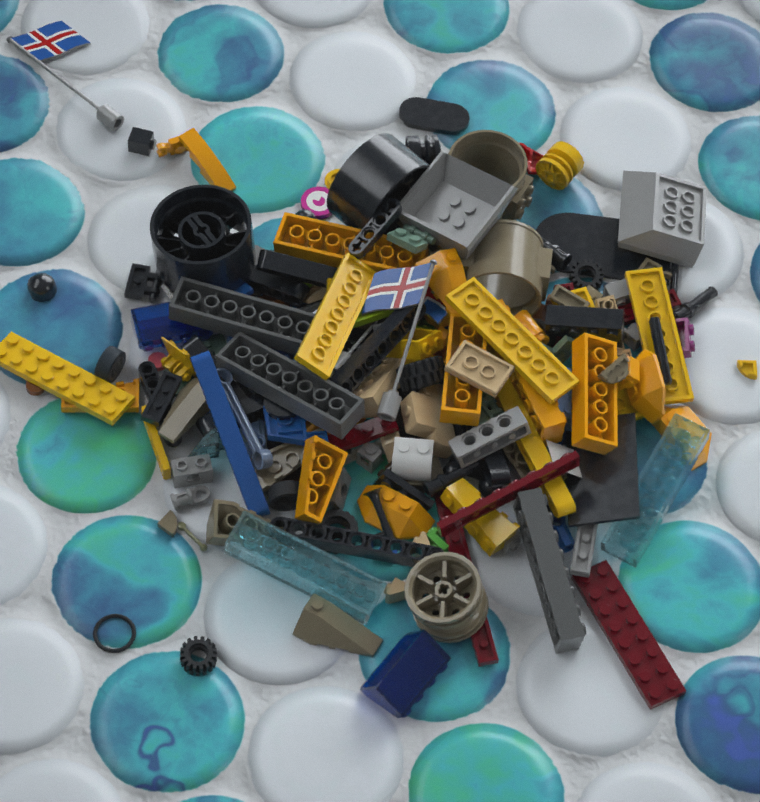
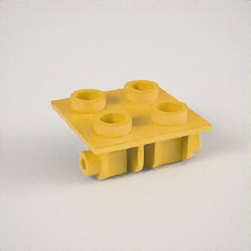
M161 337L169 354L161 359L162 366L171 373L181 376L182 381H189L191 376L197 378L192 362L189 359L190 354L185 349H179L172 340L168 341Z

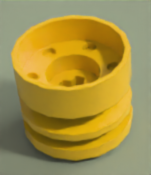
M559 141L553 144L547 151V154L538 161L536 172L546 185L556 190H563L583 168V157L574 146Z

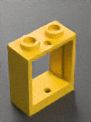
M415 328L406 359L423 360L444 349L441 330ZM410 331L386 357L402 359Z

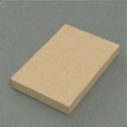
M464 340L446 364L444 371L495 398L514 372L515 366Z

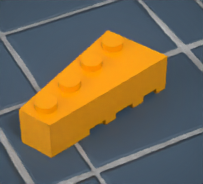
M316 435L305 440L295 519L319 524L322 522L348 453Z

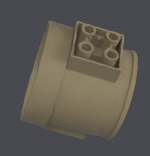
M477 130L461 136L452 145L448 154L519 188L498 220H521L525 207H529L533 200L531 195L535 188L533 186L534 178L526 175L527 157L522 146L509 135L494 130Z
M507 219L498 220L467 260L460 257L466 280L468 281L475 277L497 300L503 299L505 305L509 306L513 316L522 310H528L530 315L533 316L539 310L541 301L546 299L553 249L543 248V240L540 234L525 223Z

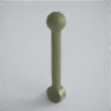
M184 522L178 523V529L183 530L200 546L201 551L207 550V545L202 544L186 528Z

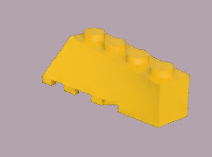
M464 478L446 487L440 496L444 505L453 514L460 508L468 507L474 504L477 499L482 498L481 493ZM494 510L464 527L490 557L504 548V543L515 535L520 525L516 522L511 523L508 520V515L503 511L498 512Z

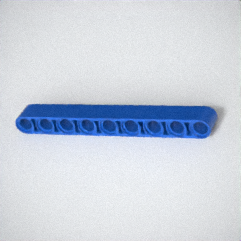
M209 351L192 356L190 359L246 508L247 510L255 511L261 517L270 515L268 504Z

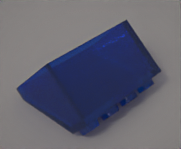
M170 302L130 309L134 335L139 349L143 351H151L157 347L166 348L161 337L168 341L172 340L175 344H184L194 334L200 340H207L213 334V331L170 320Z
M425 629L409 632L387 654L363 683L360 691L396 718H405L411 713V707L423 698L424 691L436 682L435 678L437 675L446 670L448 667L447 663L451 657Z

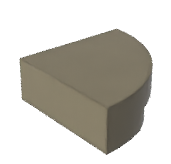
M170 510L157 524L160 529L174 537L177 532V518Z

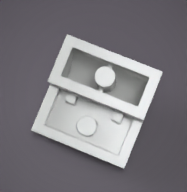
M395 437L391 471L404 480L431 481L434 440Z

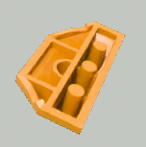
M644 349L635 357V359L639 360L640 381L633 387L627 388L631 405L651 424H655L665 415L666 387L657 355Z
M664 405L665 415L652 425L689 469L693 471L707 462L712 433L689 406Z
M367 485L359 496L357 504L364 522L383 531L372 501L369 497L363 495L371 490L382 487L379 498L396 539H413L416 536L419 537L422 531L427 534L435 523L432 516L419 502L386 485Z

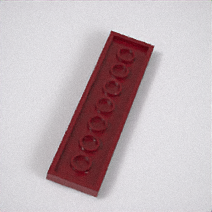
M605 560L591 566L589 578L572 575L573 583L649 709L651 710L686 693L685 687L608 561Z

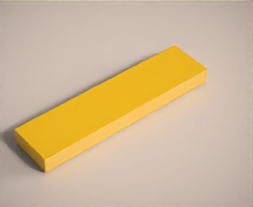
M145 405V406H141V407H142V408H141V415H142V413H143V411H144L146 405ZM143 421L163 479H170L171 468L155 425Z

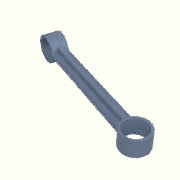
M225 368L216 369L218 375L226 381H221L233 415L253 452V466L257 470L270 468L273 464L272 453L269 449H263L230 384L233 380L231 372Z

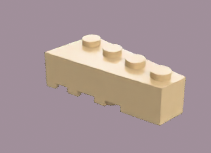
M385 357L382 360L383 362L352 392L364 399L365 415L362 418L378 417L377 412L384 392L393 389L397 376L396 369L400 366L401 358Z

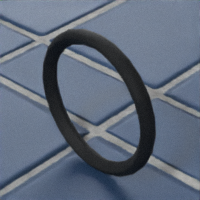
M121 614L104 616L96 623L93 630V638L97 646L109 653L125 651L133 644L136 637L134 623L128 617ZM120 618L130 625L132 636L125 646L111 649L100 643L97 631L99 626L107 619Z

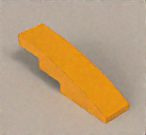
M194 128L179 136V141L189 151V157L200 168L201 175L210 185L220 186L230 191L236 189L234 182L219 159Z

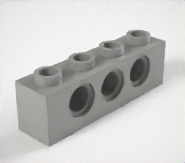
M516 406L454 437L448 443L462 469L531 434L528 421L519 407Z

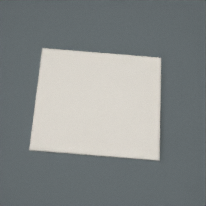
M546 440L552 462L560 459L565 453H572L574 451L568 447ZM579 466L567 472L582 478Z

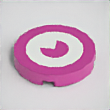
M318 186L306 190L301 197L302 210L312 211L316 219L319 220L330 217L332 214L327 209L329 189Z

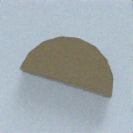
M626 354L620 355L597 377L608 384H616L625 379L629 372V360Z

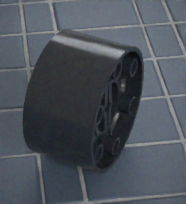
M389 133L376 135L354 151L336 174L327 195V209L346 226L363 229L388 199L396 198L400 202L429 167V164ZM398 217L384 235L400 228L397 224L400 220ZM384 218L379 219V220L377 221V224H378V225L384 224L385 221H386V219H384Z
M192 185L171 193L155 208L150 220L152 247L158 275L169 289L175 292L182 276L234 291L250 277L256 262L252 219L247 204L236 193L215 185ZM232 228L238 231L236 233L230 234V230ZM176 233L179 239H173L171 236Z

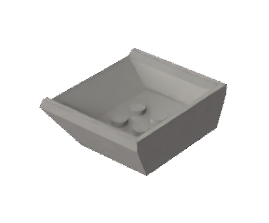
M441 151L400 201L402 212L398 218L403 225H414L420 231L430 233L432 237L436 238L435 244L445 250L455 248L459 257L467 260L501 217L519 188Z
M623 171L618 247L692 268L704 246L707 187L657 172Z

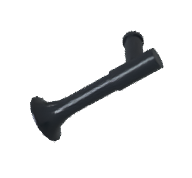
M382 487L363 494L372 501L383 531L375 535L395 538L379 498Z

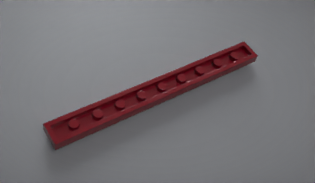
M444 490L437 492L433 497L439 520L444 516L453 515L440 499ZM463 527L444 536L445 543L449 545L448 552L462 555L472 562ZM466 593L463 598L468 599L470 594ZM486 617L481 628L471 636L478 667L496 664L499 661L488 618Z

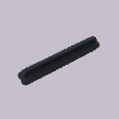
M651 317L649 325L655 354L657 355L664 384L669 386L671 385L672 378L659 317Z

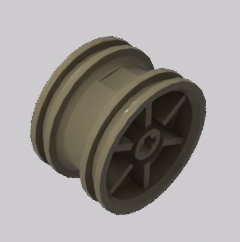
M439 552L424 557L410 570L404 587L405 598L415 622L423 634L438 642L454 643L471 637L481 628L488 614V596L478 570L470 560L457 553ZM466 593L470 594L468 599L463 598ZM437 610L439 615L434 616L432 612Z

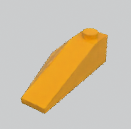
M456 249L440 250L417 262L415 266L430 263L432 259L437 261L428 286L434 292L433 296L437 300L440 299L446 306L445 310L450 315L451 313L458 312L445 301V297L467 280L463 264Z

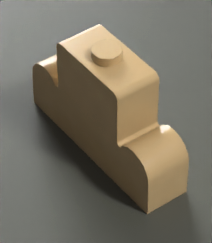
M435 384L422 388L418 392L412 391L400 403L405 432L428 440H434L433 456L447 459L452 454L448 441L455 437L453 424L439 422L443 385Z

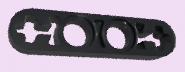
M388 199L353 239L348 248L351 255L357 259L363 258L402 212V206L398 199ZM381 218L386 219V221H385L384 224H382V225H378V224H377V221H378L379 219H381ZM367 233H374V236L372 238H365Z

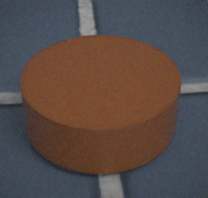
M26 381V390L30 395L38 396L45 391Z

